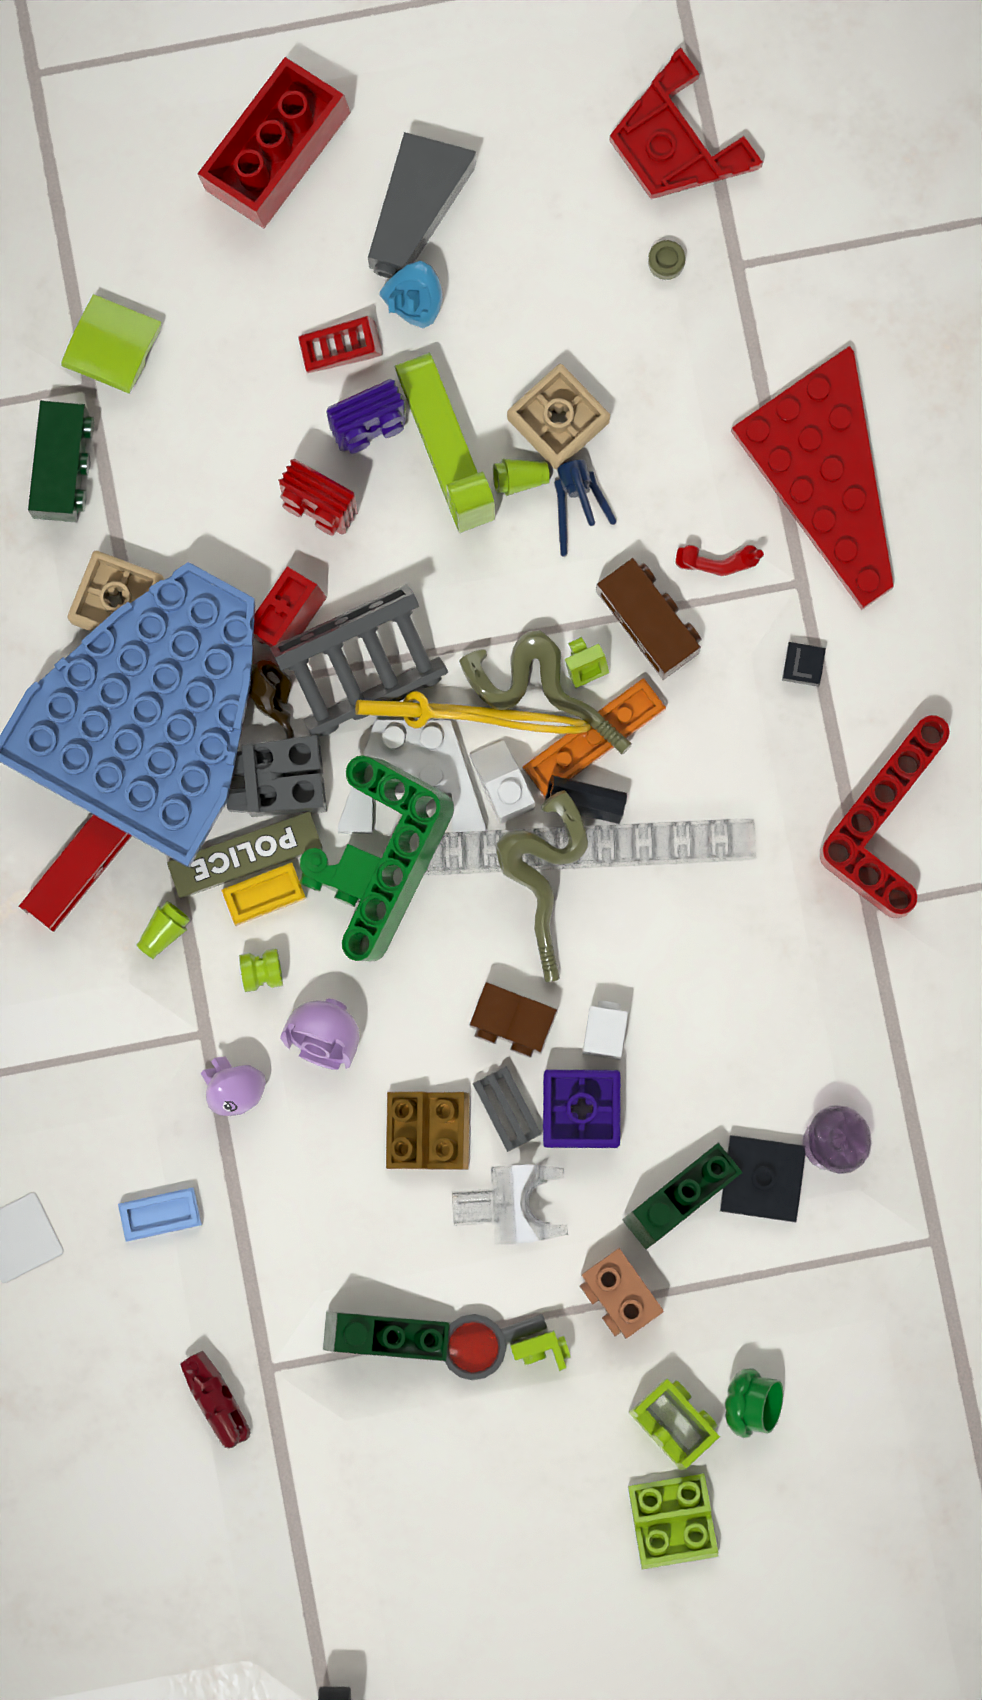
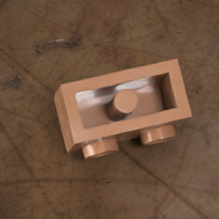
M620 1248L581 1275L585 1282L579 1287L592 1305L597 1301L601 1303L607 1312L602 1319L615 1337L622 1333L625 1339H627L664 1312Z

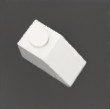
M504 740L469 755L500 824L535 809L532 795Z

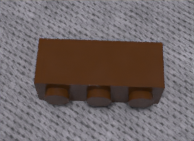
M631 558L597 583L596 593L658 675L664 680L699 655L701 646L698 643L702 639L689 622L684 625L676 615L679 609L670 595L666 592L661 595L653 583L656 581V578L645 563L638 565L635 559Z

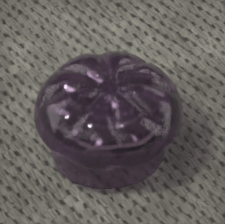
M840 1105L828 1106L815 1115L804 1133L803 1148L805 1155L813 1165L820 1169L838 1174L851 1173L859 1169L870 1155L872 1138L869 1125L857 1111L850 1107Z

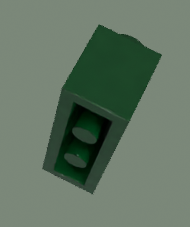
M40 400L28 511L33 519L77 522L78 512L85 511L86 490L81 489L82 475L88 476L90 469V453H85L86 439H92L94 433V417L89 416L85 404Z

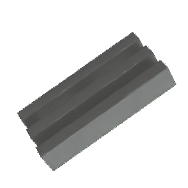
M507 1066L473 1083L507 1152L541 1135ZM501 1078H504L531 1132L525 1135L497 1082ZM489 1084L517 1136V1139L510 1141L483 1088Z

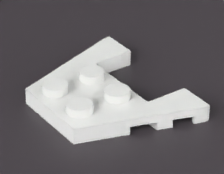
M375 720L363 755L383 759L447 795H451L454 803L452 834L486 835V826L451 720H428L426 725L418 729L408 726L405 720ZM371 765L367 766L364 772V778L367 783L373 777ZM400 782L396 786L395 795H404L405 788L403 783ZM351 787L338 824V834H372L373 798Z

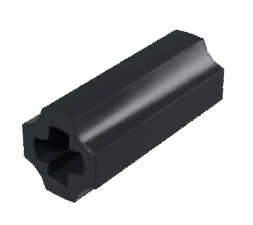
M554 775L551 776L548 782L545 801L555 793L565 790L582 816L620 824L627 802V793Z

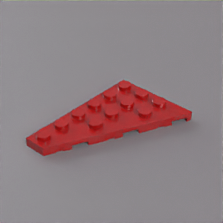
M848 346L731 428V432L857 605L863 610L892 590L894 584L856 360L853 349Z

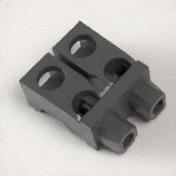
M317 735L263 742L254 745H241L242 751H237L233 776L244 775L245 788L229 790L227 800L229 812H248L251 817L309 811L312 813L327 812L324 778L321 775L324 774L321 742Z

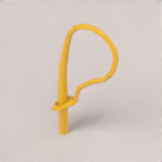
M418 691L409 693L403 702L357 700L355 705L356 715L403 717L408 726L414 729L423 727L431 718L468 720L512 729L558 734L585 733L591 729L587 721L568 716L508 709L496 710L489 707L429 703L425 695ZM516 721L556 722L574 726L540 725Z

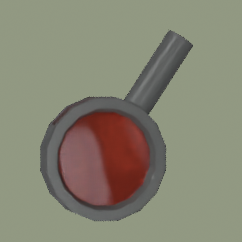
M477 1314L462 1316L449 1325L447 1357L444 1362L449 1370L460 1378L468 1380L484 1379L496 1372L502 1364L506 1352V1343L548 1328L544 1316L540 1314L502 1329L485 1316Z

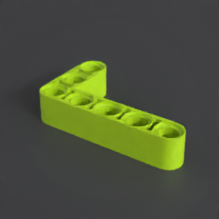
M429 352L395 365L401 387L458 532L462 533L494 521L495 503L491 489L483 471L477 472L431 353Z

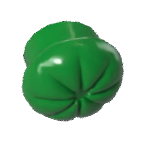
M756 1369L741 1370L735 1375L727 1388L728 1396L725 1399V1418L727 1424L735 1435L741 1438H749L753 1435V1431L769 1434L775 1428L781 1414L784 1395L783 1385L779 1380L762 1378Z

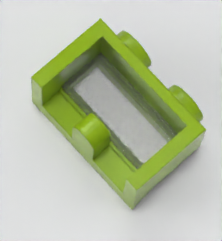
M665 1379L628 1413L680 1470H684L720 1438L715 1431L718 1425L705 1410L702 1409L698 1413L688 1402L692 1397L680 1382L675 1380L671 1383L668 1379Z

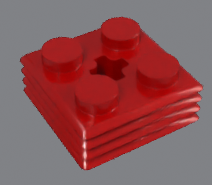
M291 459V465L286 466L287 472H283V478L278 479L281 490L280 498L284 502L282 507L297 517L301 518L303 514H306L315 519L314 525L328 535L334 536L335 532L345 534L346 528L350 527V521H354L353 515L358 514L354 492L302 462Z

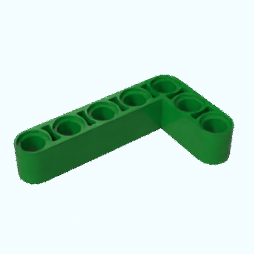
M362 755L356 756L348 763L346 768L348 783L353 788L402 814L342 939V950L349 959L354 961H377L386 953L453 817L454 803L446 793L389 762ZM371 765L373 777L367 783L364 778V772L367 766ZM402 782L405 792L403 797L398 800L395 795V789L398 783ZM434 799L436 811L432 817H429L426 807L428 802ZM417 833L420 843L418 848L412 851L410 839L413 834ZM400 867L403 878L401 883L396 885L393 880V874ZM381 901L386 906V913L382 919L377 915V906ZM364 935L369 939V948L366 953H363L360 948V942Z

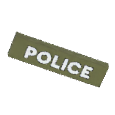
M309 811L202 849L196 855L190 868L176 860L167 862L178 896L182 899L300 857L308 849H323Z

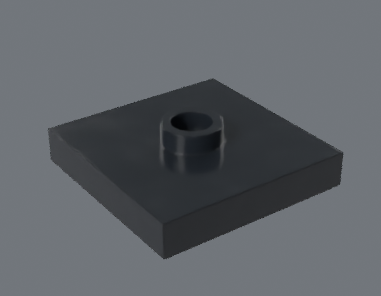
M730 1135L727 1154L743 1173L722 1189L719 1212L796 1223L806 1146Z

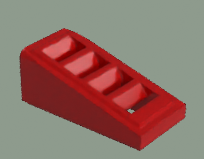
M369 316L298 336L307 373L360 362L383 355L376 323ZM363 331L367 346L361 347L358 332ZM348 334L352 347V351L347 352L345 341L343 337L344 335ZM331 338H334L338 354L332 356L328 341ZM317 341L320 342L323 359L318 361L313 342Z

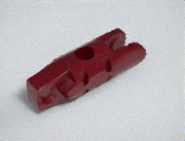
M201 1351L180 1363L192 1395L215 1435L219 1438V1442L222 1443V1446L229 1449L242 1441L248 1440L251 1437V1429L246 1423L247 1421L222 1375L205 1352Z

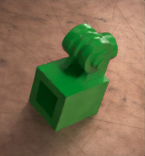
M347 844L340 862L336 865H329L324 851L318 848H311L305 851L300 858V868L303 873L299 883L318 892L321 891L322 886L336 892L335 899L355 907L357 901H361L381 858Z

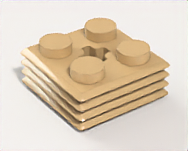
M558 364L507 411V419L543 458L557 470L559 466L571 459L609 424L610 414L564 365ZM555 411L557 414L563 411L566 412L565 423H560L559 421L556 423L551 422V412Z
M93 551L67 618L72 625L92 632L114 611L127 602H133L148 592L151 586L160 580H164V578L159 573L100 551ZM118 591L122 592L125 602L113 608L108 597L116 596Z

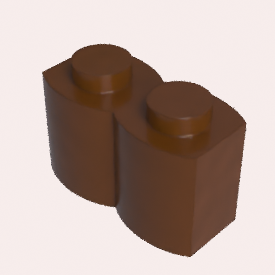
M486 982L469 1026L476 1030L475 1037L492 1044H496L497 1039L512 1043L511 1051L531 1058L533 1052L542 1054L558 1011L553 1007Z

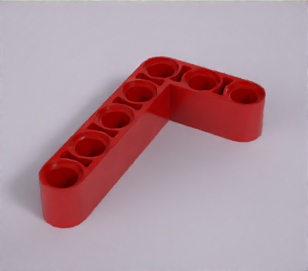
M937 715L926 716L917 723L820 849L819 857L827 870L891 918L899 919L905 917L914 909L918 897L916 889L864 847L947 742L950 734L948 723ZM926 726L936 728L940 735V741L934 744L926 742L922 738L921 729ZM904 755L912 757L916 761L917 770L912 773L902 771L898 765V758ZM879 785L889 786L894 793L893 801L888 803L879 801L875 795V787ZM857 814L867 816L871 822V829L867 832L855 830L851 823L852 817ZM835 843L843 845L848 852L847 860L843 862L832 860L828 853V847ZM870 867L874 869L878 875L877 883L871 886L863 884L858 876L860 868ZM900 890L906 894L908 898L906 908L897 909L890 904L889 894L891 891Z

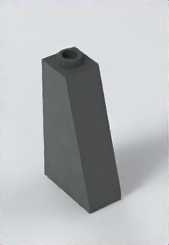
M404 132L368 254L369 268L374 269L375 274L390 279L399 270L416 261L473 173L476 165V151Z

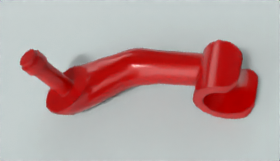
M687 545L677 549L675 563L680 569H696L718 576H727L756 566L760 558L764 556V552L752 545H747L726 559L712 560L699 556L700 549L698 547Z

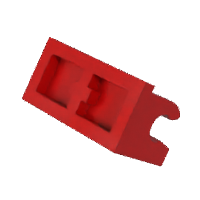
M287 566L255 612L253 637L261 644L265 643L273 647L303 633L326 600V595L316 583Z

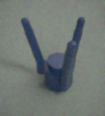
M585 460L570 461L557 468L559 480L554 481V486L557 492L560 555L562 557L568 554L565 493H568L570 498L579 497L589 526L595 525V519L587 497L590 489L609 523L615 525L617 522L596 482L594 472L588 471Z

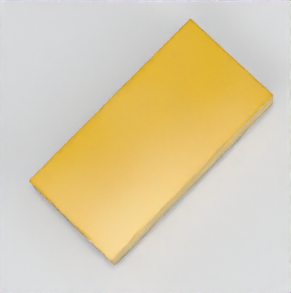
M292 862L221 890L235 926L306 899Z

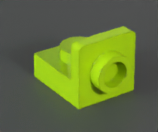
M554 1330L510 1344L515 1361L523 1358L524 1365L547 1358L545 1351L549 1349L553 1351L559 1371L566 1369L564 1360L571 1358L565 1337L557 1338Z

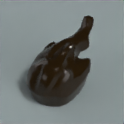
M268 660L258 661L252 665L249 696L252 697L257 709L261 713L274 719L283 727L287 739L294 738V731L290 725L291 714L280 704V702L283 704L288 703L292 686L291 678L283 670L281 671L275 663Z

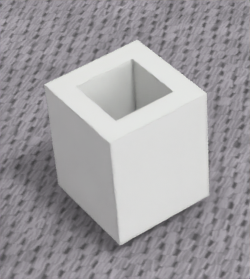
M598 1001V1007L590 1006L583 1054L621 1059L628 1017L627 1011L620 1010L621 1004Z

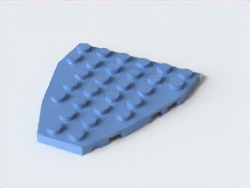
M187 562L175 570L172 576L166 580H160L151 586L148 592L131 603L127 602L114 611L81 641V645L66 658L60 659L54 665V669L39 682H34L26 690L0 735V763L190 868L228 800L251 686L255 599Z

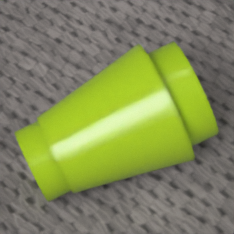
M502 459L501 463L493 464V482L496 493H505L506 496L541 486L542 484H549V467L546 461Z
M166 901L162 907L157 906L136 946L147 956L154 959L187 931L185 926L189 923L190 918L174 904Z

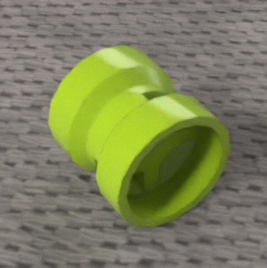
M277 949L266 950L262 958L251 953L239 955L245 992L257 991L260 986H264L265 982L271 988L283 986Z

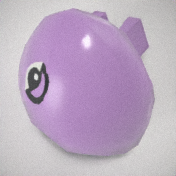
M226 1056L214 1058L211 1062L215 1068L204 1069L201 1072L208 1086L206 1090L208 1107L214 1113L221 1116H236L249 1111L259 1103L264 1092L266 1080L265 1075L261 1071L250 1065L232 1067Z

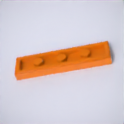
M643 678L600 709L598 713L627 739L665 711L666 707ZM591 727L585 733L566 734L525 764L522 769L545 798L548 782L552 775L572 779L612 750L614 746L605 740L604 736L602 737L597 730Z

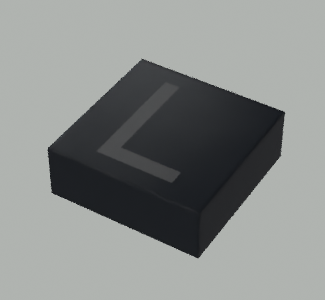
M788 642L782 681L819 687L826 648Z

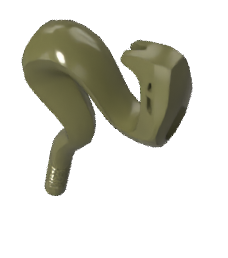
M540 630L525 633L513 646L510 657L512 681L510 689L507 691L496 688L485 674L481 665L487 656L485 649L473 651L459 660L467 681L479 697L493 709L506 710L517 705L525 695L528 686L530 663L533 659H538L543 692L553 706L587 721L591 727L597 730L602 737L604 736V739L622 755L632 745L592 706L564 693L560 685L561 651Z
M565 790L555 793L541 806L544 812H557L568 836V842L564 848L554 847L537 834L525 830L506 833L495 844L502 874L532 890L537 898L534 930L545 982H553L560 979L550 932L554 895L549 881L539 871L525 863L522 855L532 854L547 862L561 865L577 861L586 852L588 838L585 825L577 806Z

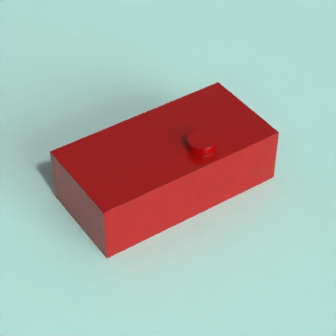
M284 57L197 173L205 190L265 229L350 115L351 111L345 95L287 57Z

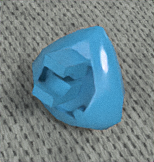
M421 260L408 264L386 282L379 292V295L389 308V313H396L409 324L421 328H426L434 323L440 312L443 299L442 286L438 275L432 266Z

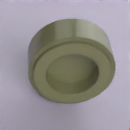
M663 240L651 248L648 256V266L654 276L659 279L670 280L679 276L683 271L685 252L678 243L671 240Z

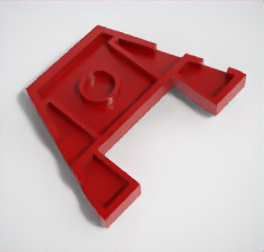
M682 48L675 51L665 68L657 74L647 91L635 102L609 136L610 143L650 199L756 171L763 165V161L745 136L716 155L711 156L670 99L698 80L700 75Z

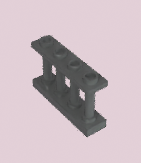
M408 584L270 647L280 670L288 668V670L294 671L312 710L313 716L304 720L311 736L331 734L339 728V724L351 718L359 720L369 716L356 715L355 705L357 700L399 702L408 695L407 692L420 686L421 688L431 687L441 681V676L448 673L446 665L440 657L429 660L410 617L413 613L412 610L420 606ZM390 620L397 623L416 665L415 668L398 676H395L376 634L378 626ZM355 636L363 639L382 682L364 692H361L342 651L343 642ZM321 652L328 654L348 698L328 709L307 665L310 657Z

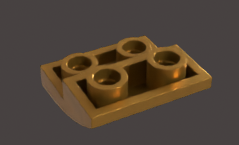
M387 1092L386 1169L468 1170L469 1093Z

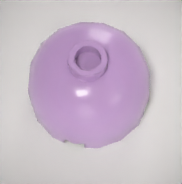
M326 999V1001L307 1002L295 1009L288 1018L280 1039L289 1050L292 1043L300 1048L299 1057L321 1067L338 1070L341 1063L345 1064L346 1069L350 1068L356 1054L360 1036L355 1020L346 1011L347 1007L335 999Z

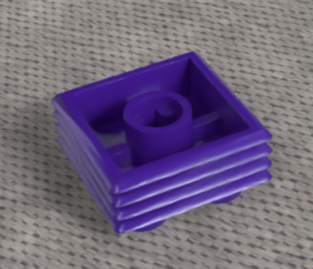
M392 379L333 404L326 411L329 428L336 440V444L339 446V450L343 452L349 450L351 454L366 449L370 445L369 440L382 434L384 438H390L404 430L403 425L407 420L405 400H402V394L399 393L395 380Z
M545 1070L543 1074V1146L545 1148H618L620 1146L621 1109L620 1071ZM581 1098L585 1099L587 1106H592L593 1112L587 1113L584 1120L578 1119L577 1113L571 1112L570 1109L571 1106L577 1105L578 1099Z

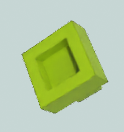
M582 637L568 643L572 656L566 658L565 663L575 689L609 674L606 657L599 643L587 648Z

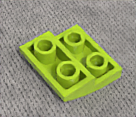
M93 294L70 339L61 361V366L130 394L145 367V358L161 331V321Z
M704 1473L628 1486L642 1570L718 1557Z

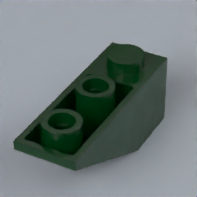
M718 1142L623 1218L622 1221L647 1250L743 1172Z
M326 1311L323 1350L446 1361L450 1322Z

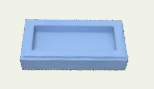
M194 1187L118 1204L126 1242L202 1225Z

